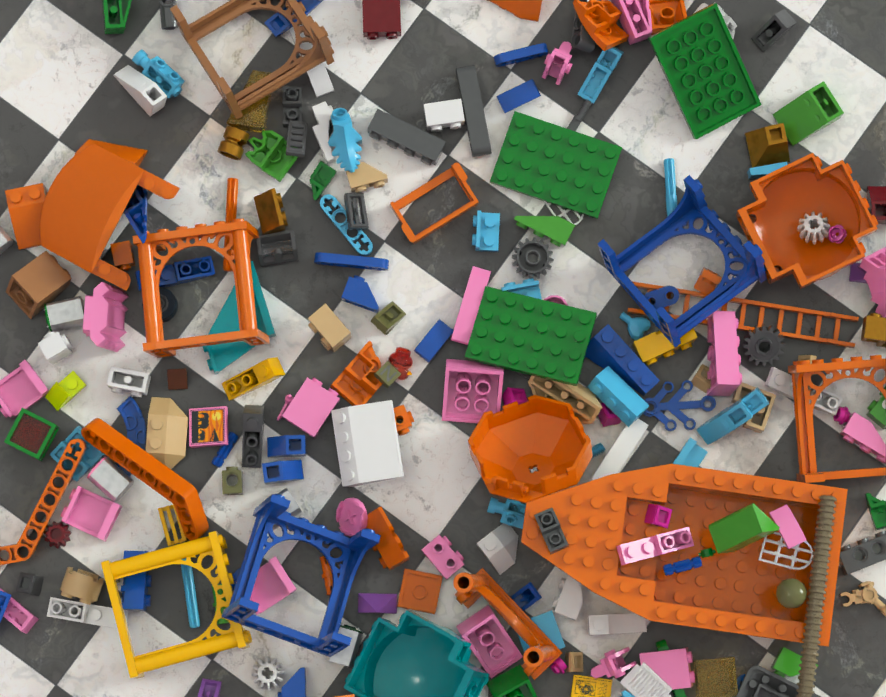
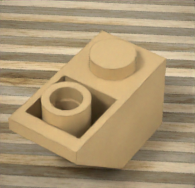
M360 162L357 165L358 169H355L353 173L346 171L351 192L362 193L367 190L366 188L372 186L380 188L388 182L386 174L365 162Z

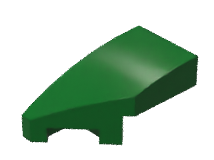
M323 161L319 162L310 176L313 199L316 201L337 173L335 169Z
M866 493L865 498L875 530L886 528V501H881L871 496L872 494Z

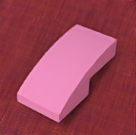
M787 504L769 512L772 521L780 527L778 531L787 549L806 541L797 520Z

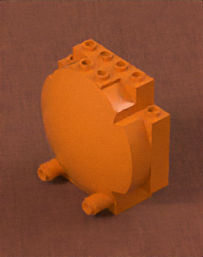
M811 153L750 182L749 187L756 201L737 210L736 218L747 240L753 245L757 244L762 250V257L765 260L764 266L767 269L765 271L769 284L793 274L801 289L818 280L828 278L841 269L864 259L865 247L862 242H858L863 237L876 232L878 221L874 215L870 214L868 210L870 206L867 199L861 197L859 193L861 191L860 185L857 180L853 181L850 175L852 170L848 163L845 164L841 160L821 169L823 165L818 156L815 157L814 153ZM813 211L816 216L822 213V218L827 217V224L830 225V228L835 225H841L846 230L847 236L839 244L831 242L828 237H824L822 243L816 240L815 245L812 243V240L806 243L805 238L801 239L799 237L800 232L797 231L799 219H804L805 213L811 216Z

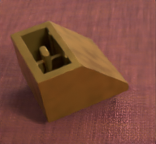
M275 188L255 196L254 201L262 234L278 233L285 230V226H288L285 211L281 212L280 208H284L280 193H276Z

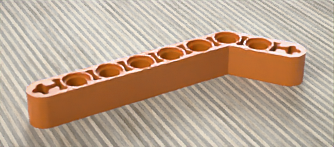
M95 418L82 428L81 434L87 442L174 504L187 539L190 541L198 539L209 530V524L198 492L192 484L103 420Z
M77 438L67 444L18 543L0 546V552L1 550H6L9 553L8 560H3L0 557V565L26 561L32 557L86 451L87 446L84 440ZM80 443L79 447L82 449L74 454L78 458L68 456L67 454H72L75 449L72 445ZM66 459L71 460L73 463L71 470H66L63 466ZM56 477L63 478L64 485L62 487L55 485ZM48 494H52L55 497L53 505L46 502ZM38 512L46 514L45 522H40L37 519ZM30 529L36 530V539L29 538L28 531ZM24 546L28 549L27 557L20 555V547Z

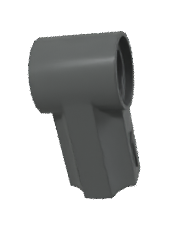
M159 0L161 28L165 30L178 28L170 8L177 5V1L172 0L170 4H164L163 0Z

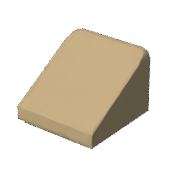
M702 364L691 382L693 386L707 393V389L711 387V379H707L709 367Z

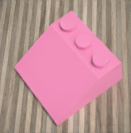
M446 359L442 421L478 423L485 412L492 411L493 414L500 412L504 368L475 361Z

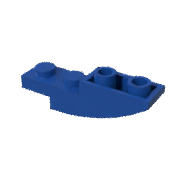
M206 256L184 260L164 266L160 276L159 287L166 288L215 275L212 257ZM139 270L135 271L138 290L142 291Z

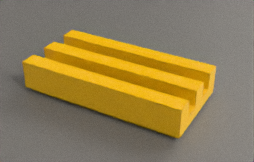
M174 504L158 508L168 546L187 541ZM171 509L175 511L182 536L181 539H178ZM164 511H167L174 541H171Z

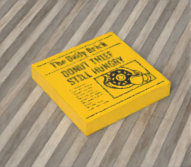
M573 675L571 697H610L612 680Z

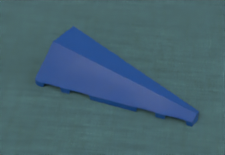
M137 185L124 210V214L141 242L145 243L147 238L148 190Z

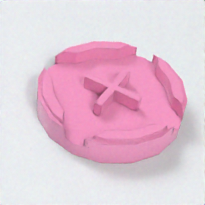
M347 498L341 501L336 510V521L339 522L340 531L344 535L352 537L360 530L366 528L368 515L364 504L357 498Z

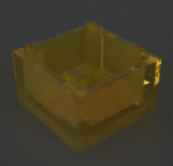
M735 657L693 661L697 697H735L737 695L738 685Z

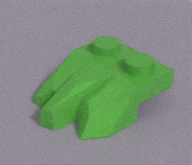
M272 130L262 131V140L255 137L248 140L254 147V151H248L245 155L259 169L281 182L298 157L286 155L287 141L281 135Z

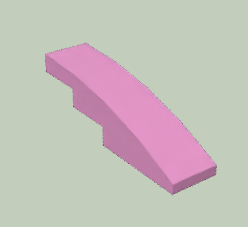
M475 266L472 267L451 341L465 345L469 344L491 271Z

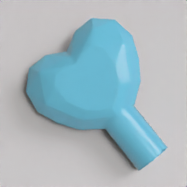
M625 312L619 317L628 324L627 330L634 340L642 338L644 332L651 327L650 321L644 317L631 318Z

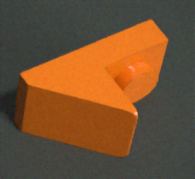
M703 267L694 288L708 296L714 291L716 285L719 284L721 276Z

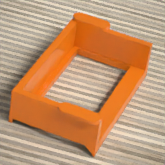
M454 163L450 169L395 203H390L389 207L400 221L401 229L413 244L478 205L479 201L467 184L466 180L468 177L459 163ZM455 177L470 202L417 235H414L399 210L450 178Z

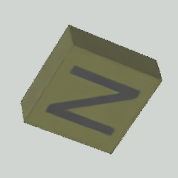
M389 361L374 374L386 388L401 375Z

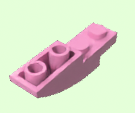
M686 527L616 546L621 565L692 547L694 543L690 529Z

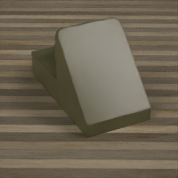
M392 301L371 319V322L377 329L387 335L404 318L406 313Z

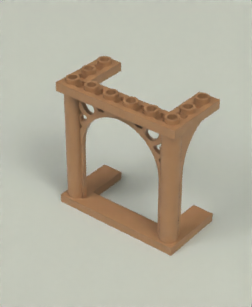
M230 0L189 25L177 5L170 8L182 36L236 120L243 116L242 110L325 61L327 65L334 62L332 56L334 51L327 37V31L323 26L319 27L310 15L306 16L304 13L306 9L301 1L280 0L278 5L273 6L271 0H266L265 4L260 3L265 0ZM284 4L288 8L287 10L282 9ZM265 9L283 15L289 20L295 31V47L290 58L276 71L234 95L225 79L219 77L197 41L238 16L252 10ZM302 32H304V35H305L306 37H303V38H302V37L300 36V34H301ZM309 42L313 47L309 50H303L300 48V44ZM300 53L301 56L297 59L296 56Z

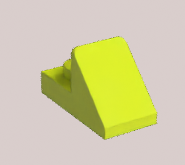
M72 371L60 383L56 382L45 398L59 411L87 385Z

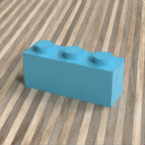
M609 366L596 375L587 386L628 427L649 407Z

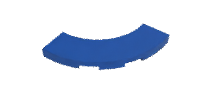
M129 396L117 410L125 422L127 438L145 450L147 429L144 416L136 401ZM115 462V464H116L121 470H123L128 476L131 475V473H130L129 471H127L125 468H123L122 466H120L118 463Z

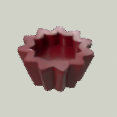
M53 521L52 525L47 526V531L44 534L46 535L45 541L49 542L50 547L55 546L58 549L60 546L65 547L66 542L71 541L69 535L72 532L68 530L69 525H64L62 521L59 523Z

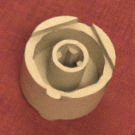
M67 567L60 587L61 595L67 598L78 597L80 602L88 605L97 602L105 579L100 578L98 580L99 576L81 569H78L76 572L72 571L73 567Z

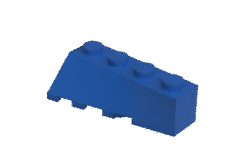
M609 324L590 340L585 357L603 369L609 366L632 389L642 396H645L660 382Z

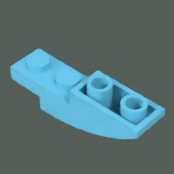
M757 387L696 430L707 445L747 422L754 414L766 407L769 401Z

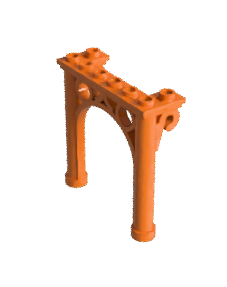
M481 568L476 574L462 572L455 576L453 584L458 591L455 596L461 605L464 604L469 609L483 596L530 646L523 654L525 663L521 665L528 677L531 676L536 680L563 654L484 568Z

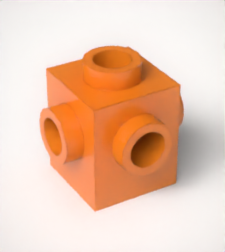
M403 404L394 408L395 421L398 419L403 421L401 424L396 422L397 434L399 436L409 433V429L412 428L411 423L414 422L411 412H407Z

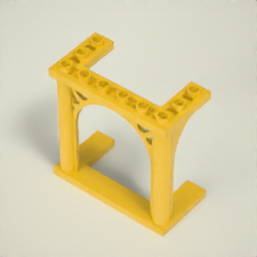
M217 531L208 533L209 536L114 562L109 560L101 562L130 678L144 677V672L231 648L246 649L250 647L249 643L252 642L250 631L245 630L241 624L228 620L230 623L229 630H222L217 626L219 619H225L222 618L221 608L229 606L233 594L232 584H235L232 572L228 573L227 565L230 564L227 553L225 554L224 550L227 548V543L222 534L220 535ZM200 554L197 563H193L191 558H196V555ZM211 555L213 563L209 568L204 569L202 567V560L204 557ZM173 564L188 565L201 571L211 582L217 602L215 616L208 629L202 635L189 642L135 656L116 583L120 582V578ZM216 565H217V568H216V570H215V574H218V575H217V577L214 578V577L211 576V571H212L213 569H215V567H216ZM222 589L223 594L219 595L217 591ZM215 629L221 635L217 636L215 634L211 637L210 633L211 630Z

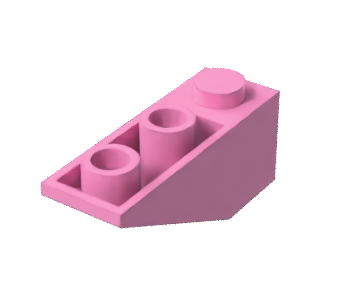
M855 412L852 413L840 432L843 435V439L848 443L858 444L860 450L867 454L873 453L877 456L876 459L886 464V445L872 422Z

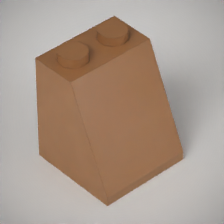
M45 251L11 276L6 293L32 319L45 308L44 304L52 302L69 286L72 278L69 272L58 264L57 259Z

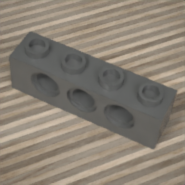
M885 530L874 534L876 538L870 541L868 537L857 541L858 545L852 548L850 544L841 547L839 565L844 576L886 560ZM874 543H877L881 548L878 554L872 551ZM856 550L861 551L863 554L861 561L856 560L854 557Z

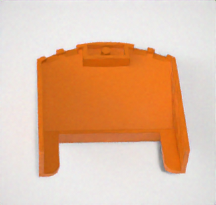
M93 144L76 154L61 169L50 186L41 213V246L127 291L131 283L129 274L100 259L137 185L164 199L174 198L180 188Z

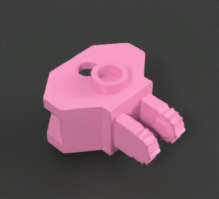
M564 41L559 49L555 48L551 54L548 53L544 62L546 67L542 78L546 79L550 75L557 78L556 84L560 85L565 73L569 74L573 65L570 63L572 55H570L571 43Z
M629 647L617 652L613 649L604 653L605 658L600 660L601 664L590 670L592 677L599 678L607 675L608 678L614 676L617 679L625 675V670L636 665V661L626 665L622 654L630 651Z

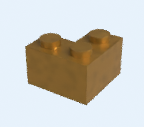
M870 313L863 318L861 341L877 343L876 346L886 347V318L881 317V314Z

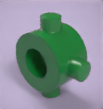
M708 548L700 550L701 553H698L699 557L702 556V558L714 556L716 551L715 549Z

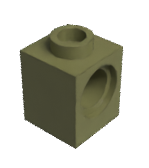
M226 467V470L222 471L223 495H243V472L238 470V467ZM230 476L238 478L236 485H228L227 480Z

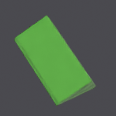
M752 503L710 524L708 528L717 553L720 554L735 552L778 531L780 527Z

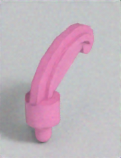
M291 394L286 395L285 404L277 417V421L281 420L283 413L293 400Z

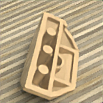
M532 375L528 381L533 395L571 404L574 415L578 417L582 425L593 424L602 409L593 392L580 383L577 386Z
M152 397L148 413L145 451L172 469L186 456L188 417L171 398Z

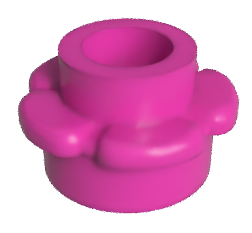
M841 225L832 226L828 230L829 240L837 244L842 243L847 236L846 230Z
M839 406L837 414L834 416V421L842 425L844 422H848L850 418V412L846 406Z
M559 657L549 666L555 674H564L567 669V665Z

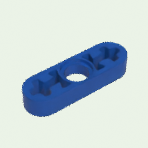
M541 43L497 54L494 56L496 67H502L543 57L549 52L547 44Z

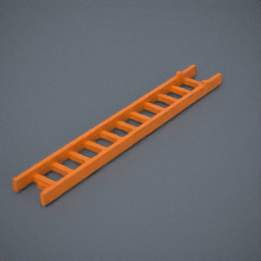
M633 282L637 288L647 289V292L665 287ZM677 289L679 294L685 295L682 314L688 311L690 296L700 298L707 296L702 292ZM672 292L666 294L667 299L671 298ZM735 297L729 301L741 304L739 325L736 330L748 332L749 329L752 331L755 329V327L744 326L746 306L750 305L760 307L758 327H762L765 308L779 310L776 329H779V335H783L785 338L848 348L855 347V343L838 341L841 320L857 322L859 317ZM728 302L722 306L721 311H727ZM669 306L664 307V309L667 312H669ZM628 308L627 313L647 316L641 309ZM784 311L798 313L795 334L781 332ZM669 314L674 320L680 317L679 315ZM803 314L817 316L814 337L800 335ZM822 317L835 319L833 340L819 338ZM705 319L699 324L708 325V320Z

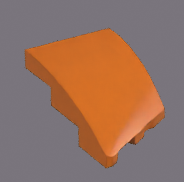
M609 0L573 1L575 11L590 37L603 51L627 41L629 35L616 24L622 12Z
M371 341L367 342L330 386L352 406L366 404L382 385L374 376L381 368V362L372 348Z

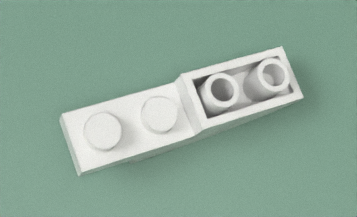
M771 367L765 386L794 400L792 375ZM808 386V390H811L810 396L814 395L815 390ZM824 389L818 396L814 408L836 416L842 397Z
M50 597L47 617L118 629L113 608ZM123 610L127 621L128 611Z

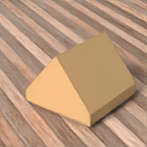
M565 652L566 672H583V652Z

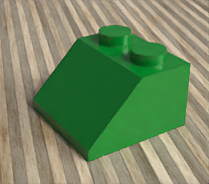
M521 665L510 669L486 684L493 697H537Z

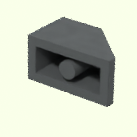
M783 9L776 13L751 39L764 52L783 37L797 22Z

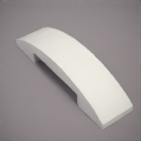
M292 27L289 29V32L295 44V31ZM302 32V33L300 34V36H301L302 38H303V37H306V36L304 35V32ZM309 42L300 44V48L303 50H309L313 47ZM324 62L307 71L317 98L334 91Z

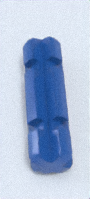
M233 432L228 433V445H223L216 453L218 455L212 460L214 466L220 468L223 465V460L227 458L233 448V443H236L238 439L237 434Z
M697 556L691 558V560L686 559L674 562L673 565H664L663 571L666 576L672 575L674 572L679 573L691 570L693 567L694 569L701 567L702 561Z

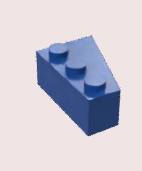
M124 551L123 559L144 554L148 551ZM149 571L123 578V585H121L123 610L147 611V606H151V595H148V587L152 585V575H149Z

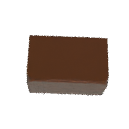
M186 368L167 369L168 390L188 389Z

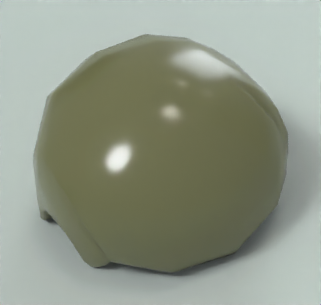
M789 578L783 580L777 586L776 597L778 602L786 608H799L807 600L808 592L805 584L801 581Z

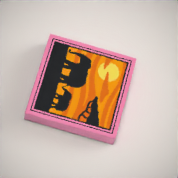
M227 406L189 409V447L228 445Z

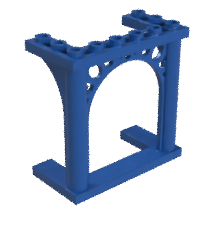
M690 175L683 179L686 187L685 193L674 211L659 225L616 256L613 249L604 239L597 243L606 269L675 348L681 344L680 338L756 280L762 283L767 279L765 272L767 269L764 266L765 260L762 257L763 252L757 244L753 245L750 241L743 244L737 235L733 236L730 233L731 229L725 222L721 223L718 214L713 209L710 211L707 207L702 184L699 180H694ZM700 218L703 220V226L697 230L693 227L695 220ZM689 222V228L684 229L683 227L687 226V223ZM708 226H709V230H710V231L712 230L711 233H707V232L705 231ZM685 234L706 237L713 241L723 253L725 259L723 278L713 292L676 320L662 306L656 310L624 273L673 237ZM732 253L734 258H730L728 255ZM738 262L744 265L741 270H732L730 268L732 263ZM730 274L733 275L731 280L728 279Z
M272 494L254 510L255 523L230 604L223 610L222 618L331 657L350 646L352 638L339 634L338 631L357 569L365 553L379 543L381 535L375 534V531L365 528L351 538L344 536V533L330 531L324 525H314L305 518L291 516V513L286 511L289 508L290 501L285 499L283 495ZM273 525L281 527L282 537H277L274 534ZM287 529H288L289 531H294V534H293V535L288 534V533H287ZM270 537L273 540L272 542H267V539ZM287 540H299L309 543L325 556L330 565L333 586L318 638L254 615L258 611L259 603L251 601L250 597L260 564L267 551L277 543ZM322 542H323L325 545H330V546H329L328 548H324V547L322 546ZM333 548L341 549L342 554L338 558H333L330 556V551ZM342 561V564H339V569H338V568L335 566V563H339V562Z

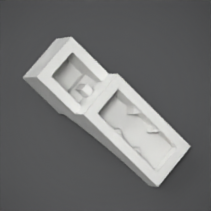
M324 101L312 107L313 114L318 125L312 128L325 160L329 165L335 162L331 147L328 144L333 108Z
M635 613L588 616L589 636L647 632L646 619Z

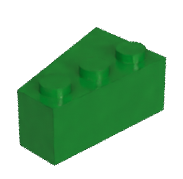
M102 0L105 34L124 33L132 0Z

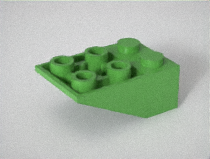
M823 81L775 112L773 117L778 124L784 123L786 137L790 144L794 146L840 119L844 112Z

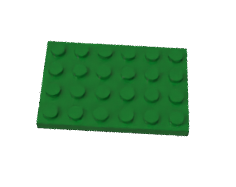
M713 3L648 37L694 139H698L762 105L717 3Z
M515 111L490 183L598 219L622 147Z
M485 286L465 359L577 386L597 313Z

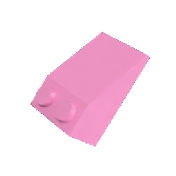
M489 605L456 626L463 639L471 643L470 649L485 671L490 674L491 679L523 658Z

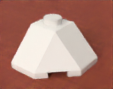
M503 523L476 543L477 547L499 575L515 564L518 535L511 526Z

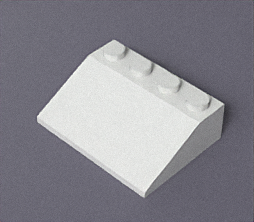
M392 400L331 410L342 487H355L404 477Z

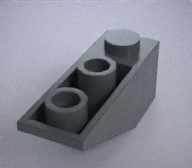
M245 405L243 412L242 467L261 468L264 406Z

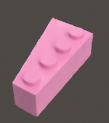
M715 311L708 317L707 342L711 343V346L708 348L707 360L711 361L709 371H707V379H711V388L707 389V396H730L742 383V374L739 373L741 356L738 354L740 339L736 331L738 329V318L735 316V311Z

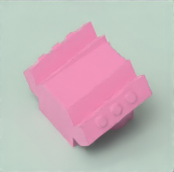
M886 247L865 257L859 266L867 271L863 279L868 283L872 296L871 301L878 304L875 312L881 314L882 317H886Z
M101 282L94 288L93 296H85L83 333L86 336H90V339L96 346L118 352L125 346L120 338L126 333L124 322L125 312L128 309L123 302L129 296L121 288Z

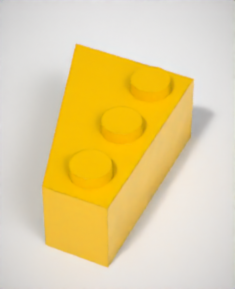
M693 328L680 338L681 344L675 348L661 331H657L634 341L632 346L636 355L644 364L646 363L649 366L658 362L657 358L661 356L668 358L675 354V350L681 348L684 351L691 348L692 343L698 337Z

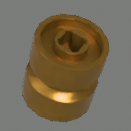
M227 126L223 135L225 140L220 142L217 152L228 158L240 160L244 152L242 146L247 144L250 135L241 129Z

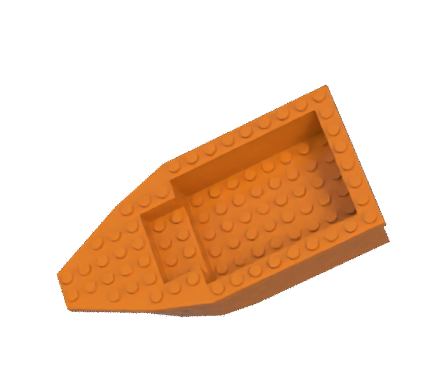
M666 464L611 474L527 502L521 543L593 593L649 621L804 643L802 642V639L805 638L803 636V633H805L804 626H806L804 620H807L805 614L808 612L806 611V608H808L806 603L809 601V598L799 608H786L778 602L776 590L783 580L794 578L805 584L808 592V589H810L809 583H811L809 578L812 576L810 571L813 569L811 567L813 561L801 570H793L759 561L764 538L735 552L718 554L708 527L710 524L752 503L770 519L769 512L787 504L797 520L806 541L811 545L813 552H815L813 546L816 544L814 543L816 539L814 535L817 533L815 527H818L816 521H818L817 515H819L817 509H820L818 503L821 501L819 496H833L837 499L834 503L836 505L834 511L836 512L833 514L835 520H832L834 526L831 528L833 529V532H831L833 537L830 539L832 544L829 546L831 548V551H829L830 557H828L830 563H827L829 569L826 571L828 572L826 576L828 580L825 582L827 588L824 589L826 591V594H824L825 600H823L825 606L822 607V610H824V613L821 614L823 616V619H821L822 625H820L822 631L819 632L821 638L818 640L820 641L819 646L829 647L848 489L678 464ZM649 504L672 509L668 529L644 522ZM549 508H553L569 547L551 555L534 517L535 514ZM689 527L694 546L621 565L616 546ZM773 533L767 536V539L780 541L781 538L780 535ZM766 542L764 549L775 552L778 549V545ZM800 543V548L810 550L806 543ZM783 546L780 553L791 556L794 555L795 549H787V547ZM712 548V550L715 549L716 551L714 556L700 557L702 561L701 567L695 569L693 567L691 570L679 573L674 572V574L668 576L664 574V565H673L674 562L686 559L691 560V558L699 556L700 550ZM800 551L797 552L796 558L809 561L811 554ZM763 552L761 558L774 562L776 555ZM778 557L777 563L788 566L792 562L791 559ZM797 561L794 563V567H801L806 563Z

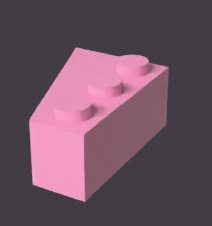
M611 0L612 4L622 12L619 20L623 30L629 35V44L632 45L646 40L652 33L649 0Z

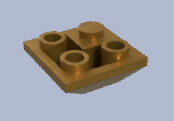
M784 123L745 133L752 168L790 162Z

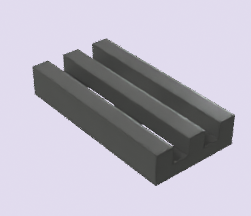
M345 193L344 202L348 229L367 230L369 226L364 193ZM356 198L359 199V206H360V213H361L362 224H360V221H359V214H358L359 212H358V207H357Z

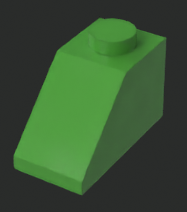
M781 647L771 669L775 670L774 673L783 678L785 676L792 677L800 674L798 671L801 670L799 664L802 663L800 661L802 656L785 647Z

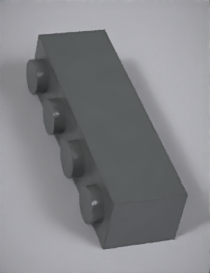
M377 109L368 127V133L371 138L377 141L382 139L391 148L397 149L398 147L404 150V153L410 157L415 155L421 158L420 161L427 165H436L446 146V141L380 109Z

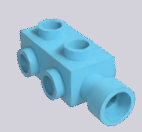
M140 50L135 54L132 61L144 68L142 74L154 81L167 95L168 99L172 96L177 97L181 93V87L185 81L159 56L149 59L148 54L144 50Z
M491 497L487 512L502 514L501 523L523 529L526 505L520 501L509 499L506 500V503L498 501L499 499Z

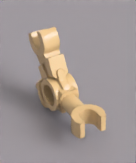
M866 581L861 583L859 587H864V589L852 590L853 594L848 592L840 594V597L847 596L849 599L848 603L842 604L843 607L850 606L852 602L855 605L860 603L874 604L886 617V605L878 599L877 591L873 588L874 582Z

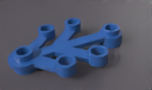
M685 380L681 384V388L668 402L660 403L664 396L671 393L674 389L673 383L667 381L662 385V389L654 398H646L644 400L647 404L653 405L654 409L652 411L646 409L643 414L647 417L655 416L665 425V429L671 432L676 429L677 424L674 420H669L661 412L668 410L684 424L686 430H693L696 426L695 420L688 418L680 410L701 408L703 411L710 412L715 408L716 401L712 396H705L699 401L679 402L693 388L692 382ZM689 383L690 389L686 390L684 384ZM666 384L671 385L670 391L665 390L664 386ZM705 401H709L711 403V406L709 408L704 406ZM687 421H691L693 423L692 428L687 427ZM668 422H672L674 424L673 429H669L667 427Z

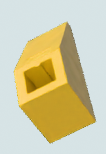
M278 357L268 358L221 384L230 401L284 376L285 372Z

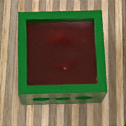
M22 408L4 443L42 462L60 427Z

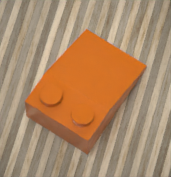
M39 183L5 190L18 249L22 250L41 246L40 220L47 195L45 185Z

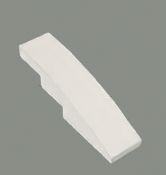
M637 419L629 427L626 425L591 479L595 480L618 473L649 425L640 419Z

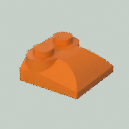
M649 0L652 22L651 35L687 17L684 0Z

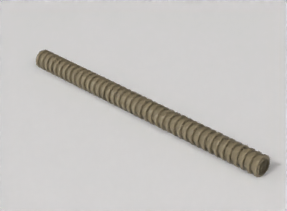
M819 496L821 501L818 503L820 509H817L819 515H817L818 521H816L818 527H815L817 533L814 535L816 537L814 543L816 544L813 546L815 552H812L814 558H812L813 564H811V567L813 569L810 571L812 576L809 578L811 580V583H809L810 589H808L810 595H807L809 601L806 603L808 605L806 611L808 612L805 614L807 620H804L806 626H804L805 633H803V636L805 638L802 639L804 645L801 646L803 648V651H801L802 658H800L802 663L799 664L801 670L798 671L800 676H798L799 683H797V686H799V689H796V692H798L796 697H812V694H814L813 688H815V685L813 683L816 681L814 675H817L815 669H817L816 663H818L816 657L819 656L817 650L820 649L818 647L820 641L818 640L821 638L819 632L822 631L820 625H822L821 619H823V616L821 614L824 613L822 607L825 606L823 600H825L824 594H826V591L824 589L827 588L825 582L828 580L826 579L828 575L826 571L829 569L827 563H830L828 557H830L829 551H831V548L829 546L832 544L830 539L833 537L831 535L833 529L831 528L834 526L832 520H835L833 514L836 512L834 511V508H836L834 503L837 499L833 496Z

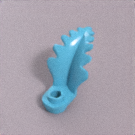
M337 108L331 114L334 131L328 144L329 146L336 147L332 151V156H339L336 163H341V168H345V171L353 173L355 169H358L357 165L360 164L358 160L361 159V156L356 152L361 151L362 148L356 142L361 140V135L352 127V120L347 110Z

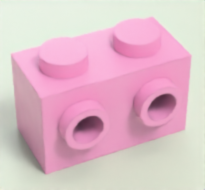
M438 535L421 551L447 580L464 566L462 561L465 559L458 551L454 552L450 548L452 543L446 536L441 537Z

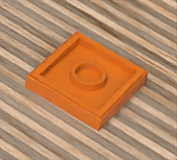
M404 569L397 607L435 614L443 576Z

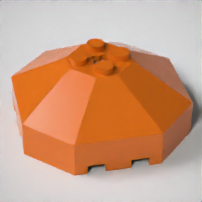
M538 395L528 397V402L519 405L516 401L502 406L503 410L494 414L492 411L485 412L468 439L470 455L489 493L523 503L577 485L593 457L591 440L588 435L586 436L578 417L574 415L571 404ZM537 467L538 471L531 473L530 469Z

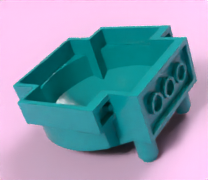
M406 610L399 619V625L380 617L373 623L372 631L364 641L363 649L355 659L351 673L346 677L344 689L358 697H479L483 687L488 683L490 674L469 662L471 643L462 639L450 629L439 626L415 612Z

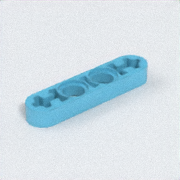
M324 195L320 200V207L359 255H370L373 250L371 240L362 229L357 230L358 234L356 237H349L347 235L348 222L346 210L333 195ZM325 200H332V206L334 207V209H336L337 207H339L340 209L335 210L333 214L330 215L329 213H331L332 210L329 206L324 207ZM338 213H343L346 216V220L343 223L336 222L335 216ZM361 236L364 237L361 238L362 243L369 244L368 251L360 250L361 245L357 240Z

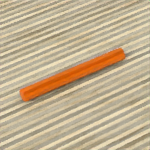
M228 178L225 223H233V220L236 219L238 179ZM225 236L224 247L229 244V236ZM231 250L227 251L228 255L233 256ZM224 257L223 270L231 272L233 270Z

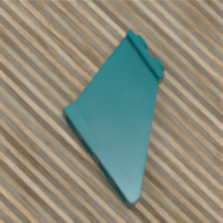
M251 261L257 328L267 334L269 338L275 337L276 334L253 261ZM235 285L208 335L240 331ZM244 341L203 346V350L209 353L210 359L207 360L210 371L214 370L215 374H219L221 370L257 345L250 346Z

